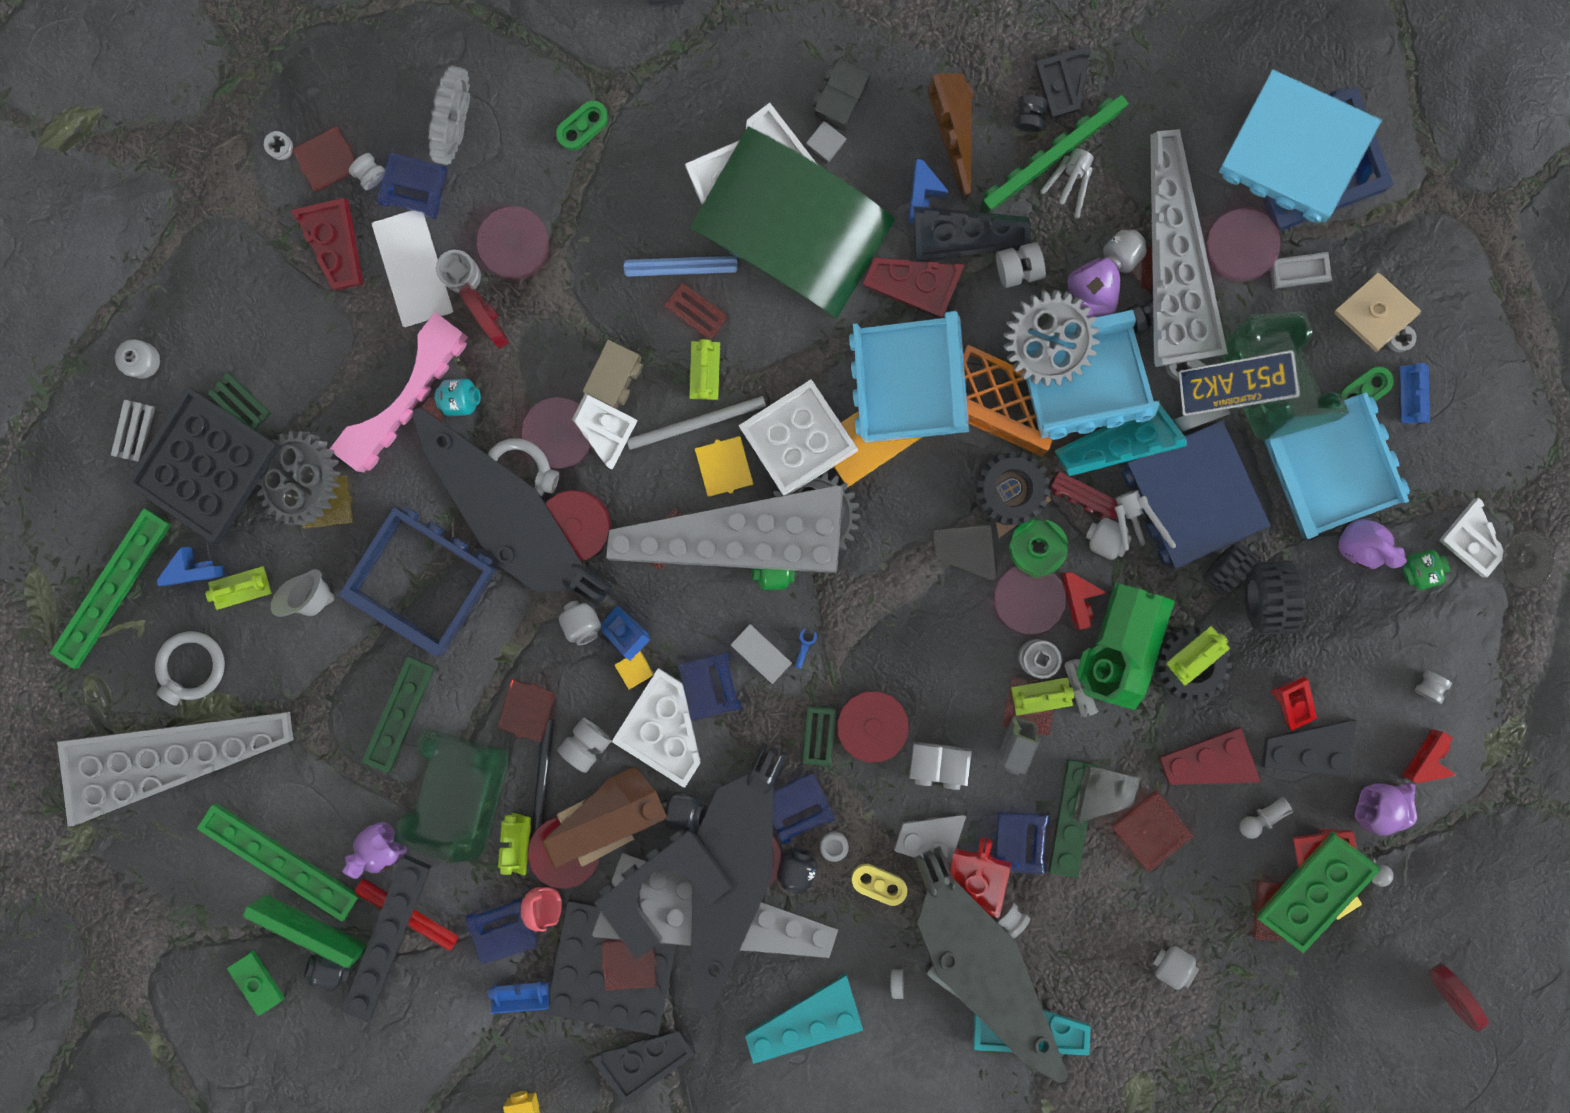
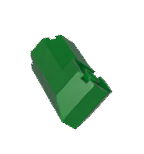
M1114 583L1095 648H1088L1082 653L1076 673L1078 680L1085 687L1083 692L1086 696L1133 710L1137 708L1146 696L1175 602L1174 600L1157 594L1154 595L1138 588Z

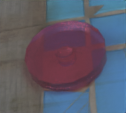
M508 206L495 210L484 219L478 231L477 248L481 260L491 272L506 279H521L531 276L543 266L549 254L550 240L545 225L536 214L523 207Z
M1242 208L1229 211L1215 222L1208 233L1206 243L1208 260L1216 272L1227 279L1241 282L1257 279L1269 271L1279 256L1281 246L1279 230L1271 218L1258 210Z
M553 397L542 400L530 409L523 422V439L532 442L543 451L551 468L563 469L575 466L587 456L592 448L572 420L579 404L571 399Z
M1013 567L997 583L994 590V607L999 619L1009 629L1021 634H1039L1051 629L1060 620L1066 607V592L1061 579L1055 573L1040 578H1033L1017 567Z

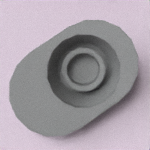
M314 569L294 577L280 586L271 601V611L273 615L278 617L293 613L314 616L324 606L333 602L335 596L330 592L328 584L322 580L320 570Z

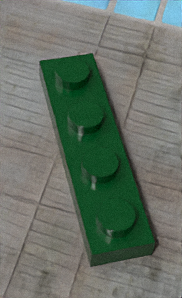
M407 656L362 759V763L385 773L391 772L435 671V666L412 656Z
M1067 759L1048 869L1050 874L1073 878L1079 877L1097 764Z

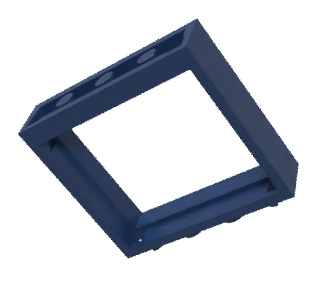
M1342 87L1329 94V96L1366 112L1357 87L1349 90L1346 87ZM1375 134L1366 149V153L1376 179L1345 190L1334 211L1386 192L1394 185ZM1267 195L1262 197L1275 233L1309 221L1303 216V212L1295 209L1284 213L1283 208L1276 203V199Z
M407 506L403 509L393 507L338 596L432 655L440 657L444 655L497 568L491 565L493 560L485 554L478 552L475 555L468 551L467 547L469 545L454 536L451 540L442 534L444 529L431 521L425 524L417 519L420 514ZM402 521L483 571L440 640L360 591V588Z

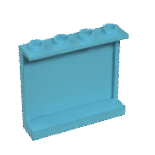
M1272 70L1219 173L1223 174V178L1232 184L1239 185V183L1250 187L1249 190L1257 196L1266 197L1267 195L1276 199V203L1287 210L1295 208L1303 212V216L1306 219L1315 223L1320 221L1325 223L1331 217L1382 120Z
M1133 310L1096 317L1097 320L1091 326L1099 328L1100 331L1093 334L1092 337L1099 340L1100 344L1091 345V349L1097 355L1087 356L1086 359L1091 365L1086 366L1082 364L1080 366L1082 375L1074 371L1071 373L1072 381L1070 382L1065 377H1062L1060 386L1053 379H1051L1049 386L1043 384L1042 378L1038 384L1032 382V375L1026 379L1041 439L1050 437L1052 440L1065 437L1067 433L1077 431L1080 434H1085L1102 426L1115 428L1123 425L1124 422L1132 420L1145 422L1155 416L1160 404L1159 401L1154 402L1133 329L1136 322ZM1071 322L1065 327V336H1070L1075 332V322ZM1037 330L1028 331L1029 334L1043 337L1048 342L1055 341L1070 348L1075 347V343L1063 341L1055 335L1049 336ZM1032 341L1028 344L1027 354H1033L1038 350V341ZM1065 350L1056 352L1053 359L1054 363H1060L1064 360Z
M957 311L945 312L946 318L868 328H860L858 324H853L854 333L849 335L851 351H855V361L851 362L853 379H857V389L853 390V400L855 407H859V418H855L856 434L860 435L865 443L969 432L961 319Z
M1367 393L1356 395L1261 432L1303 539L1318 536V533L1398 503L1409 502L1407 494H1410L1408 484L1404 478H1400L1396 469L1399 467L1398 458L1394 451H1389L1386 440L1389 439L1387 430L1383 424H1379L1375 415L1378 413L1377 404L1373 397H1368Z

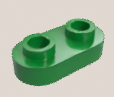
M588 101L579 107L558 126L556 136L560 145L569 151H575L583 147L606 127L608 123L606 108L597 101ZM597 114L599 119L597 122H590V116ZM576 133L577 138L570 141L567 139L568 134Z
M1384 367L1371 368L1342 388L1337 400L1338 402L1348 399L1350 394L1356 396L1367 393L1368 397H1373L1376 402L1392 389L1394 383L1393 376ZM1373 377L1379 380L1378 387L1372 385Z

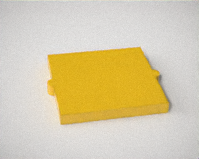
M740 436L721 442L720 440H715L713 444L695 448L708 497L725 492L732 494L736 489L753 485Z

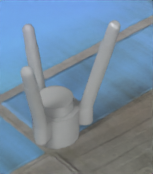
M1074 148L1070 156H1064L1060 166L1042 187L1040 193L1045 194L1065 168H1067L1066 173L1070 178L1059 203H1065L1075 180L1082 178L1074 217L1079 218L1088 180L1093 171L1090 166L1094 157L1083 149Z
M1134 490L1115 498L1118 504L1115 510L1118 515L1123 550L1127 551L1129 549L1125 517L1126 519L1131 518L1140 545L1144 546L1146 544L1137 516L1143 513L1141 508L1145 510L1169 546L1175 548L1176 544L1149 506L1146 496L1140 497L1138 490Z

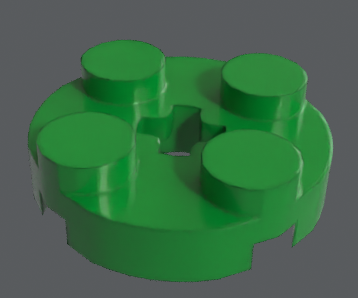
M1030 519V521L1020 524L1014 531L1009 545V553L1013 563L1019 570L1033 578H1040L1053 574L1063 565L1067 557L1068 541L1064 531L1056 523L1049 520ZM1043 542L1045 544L1043 549L1045 553H1035L1032 550L1034 548L1032 543L1040 544Z

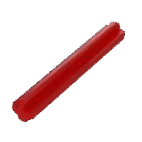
M366 879L360 881L355 889V894L382 910L388 895L386 891ZM414 910L408 926L446 950H451L456 944L458 936L417 910Z

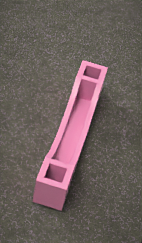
M434 312L417 335L418 350L415 367L401 395L390 407L376 417L363 423L346 427L330 448L334 450V454L358 472L364 473L366 469L370 471L379 460L377 455L383 447H389L397 436L395 432L401 424L405 425L410 421L416 404L419 401L423 402L432 391L430 386L436 378L439 380L446 374L449 369V365H447L453 356L457 357L463 352L467 345L465 341L468 336Z

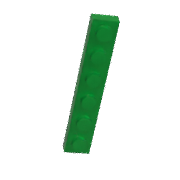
M1123 95L1115 100L1111 97L1098 106L1099 112L1092 118L1089 115L1083 117L1074 125L1075 131L1069 135L1066 132L1062 133L1052 142L1054 147L1046 153L1042 149L1029 159L1031 164L1024 170L1020 167L1016 168L1006 177L1007 183L1000 188L996 184L983 194L985 199L980 207L985 213H991L1117 117L1129 103Z
M143 508L51 650V655L73 669L81 666L172 523L150 509Z
M217 803L212 804L197 827L205 835L341 922L346 920L360 898L352 889Z

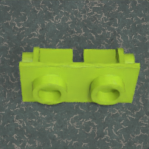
M705 339L699 340V342L691 341L689 399L718 400L720 342H711V340Z
M264 566L208 582L210 590L205 592L208 602L213 601L216 610L272 594Z
M1210 626L1166 664L1182 684L1186 686L1230 649L1227 645L1228 640Z
M1068 677L1011 687L1016 716L1073 706L1074 692L1073 688L1069 685Z
M512 813V815H505V819L501 821L500 842H509V847H500L497 867L500 868V874L510 875L512 872L526 875L529 860L528 846L531 833V817Z

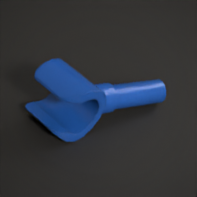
M805 629L799 634L801 646L795 664L796 668H802L809 646L814 644L817 639L816 632H814L813 640L810 642H806L803 639Z

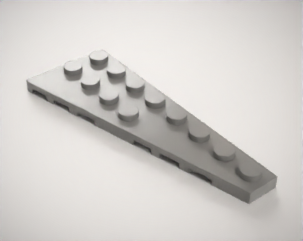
M1180 129L1157 131L1150 135L1155 367L1228 354Z
M833 486L609 530L606 558L613 561L837 573L843 487Z
M622 853L612 879L614 886L624 879L621 874L634 864L639 868L646 861ZM662 870L651 874L642 884L640 903L646 916L663 937L660 943L691 946V882L684 875L671 870ZM761 902L740 951L830 958L838 929ZM600 912L592 936L621 940Z

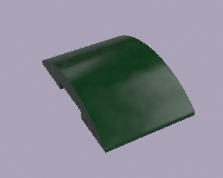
M748 126L689 229L736 258L742 259L837 319L895 218L828 170L777 140Z

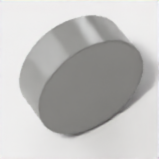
M832 831L822 837L820 851L828 861H840L848 853V841L843 834Z
M892 969L891 997L893 999L904 998L903 969Z

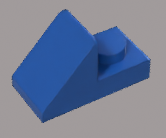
M917 159L914 167L908 223H914L913 206L929 208V199L924 198V196L946 198L948 194L945 186L921 159Z
M181 547L158 578L157 584L158 586H170L225 577L224 566H213V561L194 563L192 548Z
M616 606L601 623V631L620 653L630 661L650 640L648 638L649 634L619 606Z

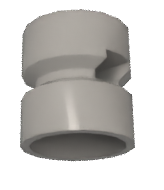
M1037 242L1021 245L1018 251L1009 248L996 252L997 269L1004 288L1020 285L1023 279L1033 282L1045 278L1044 259ZM1020 259H1023L1025 270L1022 269Z
M456 249L449 250L443 253L437 261L436 272L438 278L454 292L460 293L458 289L466 283H470L474 289L479 285L481 280L480 268L465 252Z
M1040 639L1027 641L1022 645L1018 653V662L1022 670L1029 675L1041 679L1049 678L1056 674L1062 661L1058 648L1052 643Z
M582 718L573 729L574 736L567 737L557 751L572 766L586 773L595 763L596 753H603L612 740L593 722Z

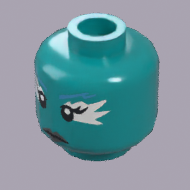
M468 378L444 380L435 391L436 406L447 416L471 415L481 400L479 389Z

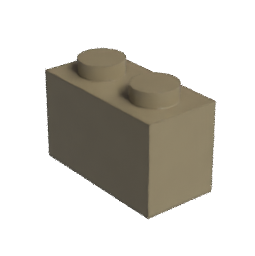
M607 340L582 392L615 409L618 408L619 404L623 406L631 391L627 389L631 379L636 380L642 370L643 364L640 363L642 358L640 355Z

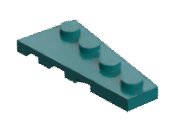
M1160 405L1155 416L1148 421H1127L1115 428L1105 426L1055 450V454L1068 476H1073L1187 446V441Z
M847 974L841 975L836 981L821 987L811 996L796 1002L786 1011L779 1015L776 1014L746 1032L745 1038L753 1064L863 1031Z
M1043 1010L1060 1054L1089 1055L1091 1031L1089 1023ZM974 1014V1050L1013 1052ZM1041 1041L1039 1043V1050L1043 1048L1044 1041Z

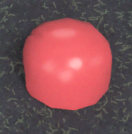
M536 887L525 895L521 903L520 916L526 928L535 932H545L547 926H553L558 923L562 911V899L559 891L555 888Z

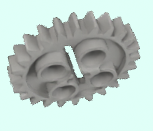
M454 66L448 67L444 78L441 79V86L437 89L435 110L432 111L433 118L429 130V138L431 139L429 145L431 149L430 156H432L434 162L446 165L448 163L451 164L452 159L455 157V152L458 151V145L462 142L464 124L470 102V93L468 92L470 84H468L469 76H467L468 71L466 69Z
M1054 290L1051 298L1046 291H1042L1041 300L1032 294L1030 295L1032 304L1028 305L1021 301L1020 304L1023 311L1021 313L1012 311L1013 315L1017 318L1016 321L1006 322L1012 328V332L1003 334L1004 337L1011 340V342L1004 345V348L1013 351L1007 356V359L1010 362L1017 361L1013 366L1014 370L1020 371L1023 369L1021 376L1025 379L1032 375V382L1034 384H1038L1041 378L1045 386L1050 385L1051 379L1060 386L1062 377L1071 382L1072 372L1075 371L1077 374L1082 375L1080 366L1082 364L1086 366L1091 365L1086 359L1087 356L1097 355L1091 349V345L1100 344L1099 340L1092 337L1093 334L1100 331L1099 328L1091 326L1097 318L1093 315L1086 316L1091 308L1087 305L1080 308L1082 300L1078 297L1071 302L1072 294L1068 292L1063 295L1062 299L1058 290ZM1043 313H1048L1050 317L1049 322L1045 326L1038 327V317ZM1075 322V332L1070 336H1065V327L1069 323ZM1031 328L1049 336L1055 335L1063 341L1075 343V347L1070 348L1055 341L1048 342L1043 337L1029 334L1028 329ZM1032 341H1038V350L1033 354H1027L1028 344ZM1065 350L1064 360L1060 363H1054L1053 359L1056 352Z

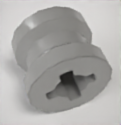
M366 153L352 163L349 173L361 181L360 185L365 190H370L383 180L386 170L382 166H377L375 158L370 153Z
M1425 670L1422 675L1424 680L1416 686L1414 691L1433 702L1442 704L1444 700L1443 694L1445 690L1450 689L1452 682L1438 674Z
M1010 902L1002 908L1000 918H995L994 920L1014 939L1027 927L1030 917L1025 913L1021 914L1018 911V906Z

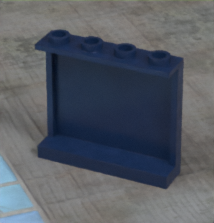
M1223 420L1186 436L1187 446L1138 458L1122 464L1124 468L1122 477L1128 487L1132 486L1133 491L1138 490L1140 497L1146 496L1149 506L1176 544L1175 548L1169 546L1145 510L1141 508L1148 521L1145 524L1146 530L1151 539H1156L1160 548L1157 550L1158 557L1164 566L1167 565L1168 568L1176 569L1271 526Z

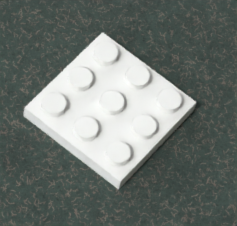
M812 379L739 425L783 496L792 494L858 452L857 447Z

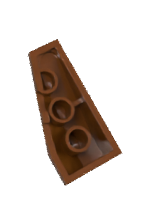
M938 73L932 75L927 94L963 201L968 199L971 193V99L974 98V93L970 81L965 82L963 73Z
M632 767L608 778L570 817H567L543 840L553 868H557L667 819L655 789L636 767Z

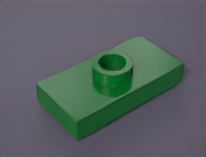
M252 951L227 968L257 1016L265 1013L285 999L255 951Z

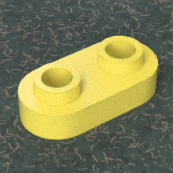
M861 864L852 873V884L855 890L870 898L895 906L901 904L907 896V886L904 880L888 871L871 864ZM865 873L871 875V880L866 883L860 879ZM889 885H896L897 891L895 893L887 892Z

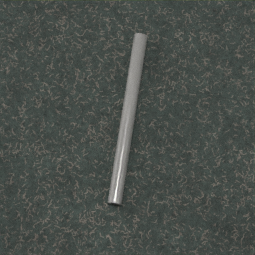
M760 396L628 438V447L632 450L766 407L764 398Z

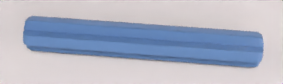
M735 256L625 260L624 273L626 276L732 273L738 269Z

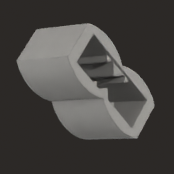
M913 742L909 777L915 779L914 784L932 786V782H941L944 788L960 790L961 785H968L972 751L962 747Z

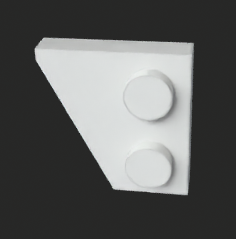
M586 393L572 418L598 456L610 469H613L638 421Z
M1475 498L1439 541L1481 577L1487 578L1506 555L1501 543L1496 539V532L1492 522H1488L1482 509L1484 506L1483 501Z

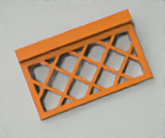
M967 345L963 353L965 380H968L973 393L966 396L968 423L1042 457L1049 450L1053 440L1050 437L1041 439L1040 432L1035 429L1032 420L1036 419V416H1030L1025 401L1031 400L1030 395L1022 397L1017 384L1026 380L1021 376L1023 370L1016 371L1013 368L1014 365ZM969 355L980 359L984 369L970 373L966 363ZM1000 368L1007 372L1010 381L996 385L991 371ZM986 373L992 388L978 392L973 378ZM1012 385L1018 400L1004 404L999 390ZM994 392L999 406L992 409L984 407L980 396ZM1020 404L1025 418L1018 421L1010 419L1006 408Z

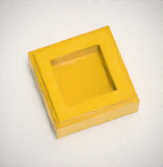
M641 651L631 661L625 658L615 664L628 689L635 687L654 675Z

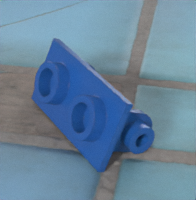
M1418 363L1412 366H1399L1401 423L1430 422L1429 365Z
M538 981L532 984L506 986L495 984L488 990L489 1000H491V1014L549 1010L550 982L542 983V981Z

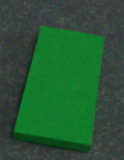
M1332 831L1256 914L1257 919L1304 953L1381 871V868Z
M267 894L247 906L243 914L244 918L345 968L353 965L364 954L368 945Z

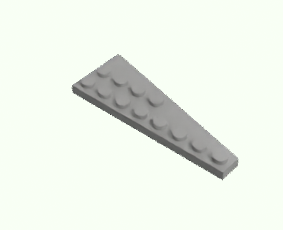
M290 712L57 742L68 827L75 826L293 741Z

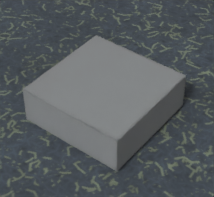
M824 121L807 141L806 146L829 163L844 145L846 138Z

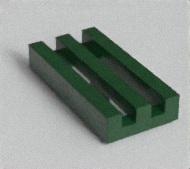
M226 373L223 376L224 379L218 381L215 384L216 387L207 394L223 409L256 430L268 418L271 412L234 376ZM229 384L237 389L261 413L259 417L227 388ZM223 392L253 421V423L250 424L244 417H242L220 395V393Z
M807 706L802 764L831 766L836 708ZM813 713H818L814 758H809ZM824 714H830L826 758L820 759Z

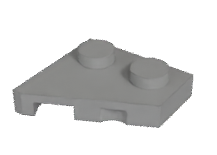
M956 814V816L902 822L894 851L911 857L921 855L924 859V852L930 850L934 854V848L941 846L947 864L950 867L966 816L964 814Z

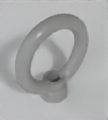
M510 438L497 443L488 452V455L496 461L503 453L509 450H521L528 453L535 460L539 469L534 488L541 497L545 492L554 493L559 479V472L550 470L545 454L532 442L520 438Z
M196 631L182 632L169 638L161 646L155 660V673L161 685L156 694L164 701L177 706L181 699L195 700L211 693L220 683L225 669L224 655L220 646L208 635ZM184 643L200 644L208 650L212 657L213 668L211 675L204 684L196 688H184L179 683L171 680L167 671V662L170 654L175 648Z

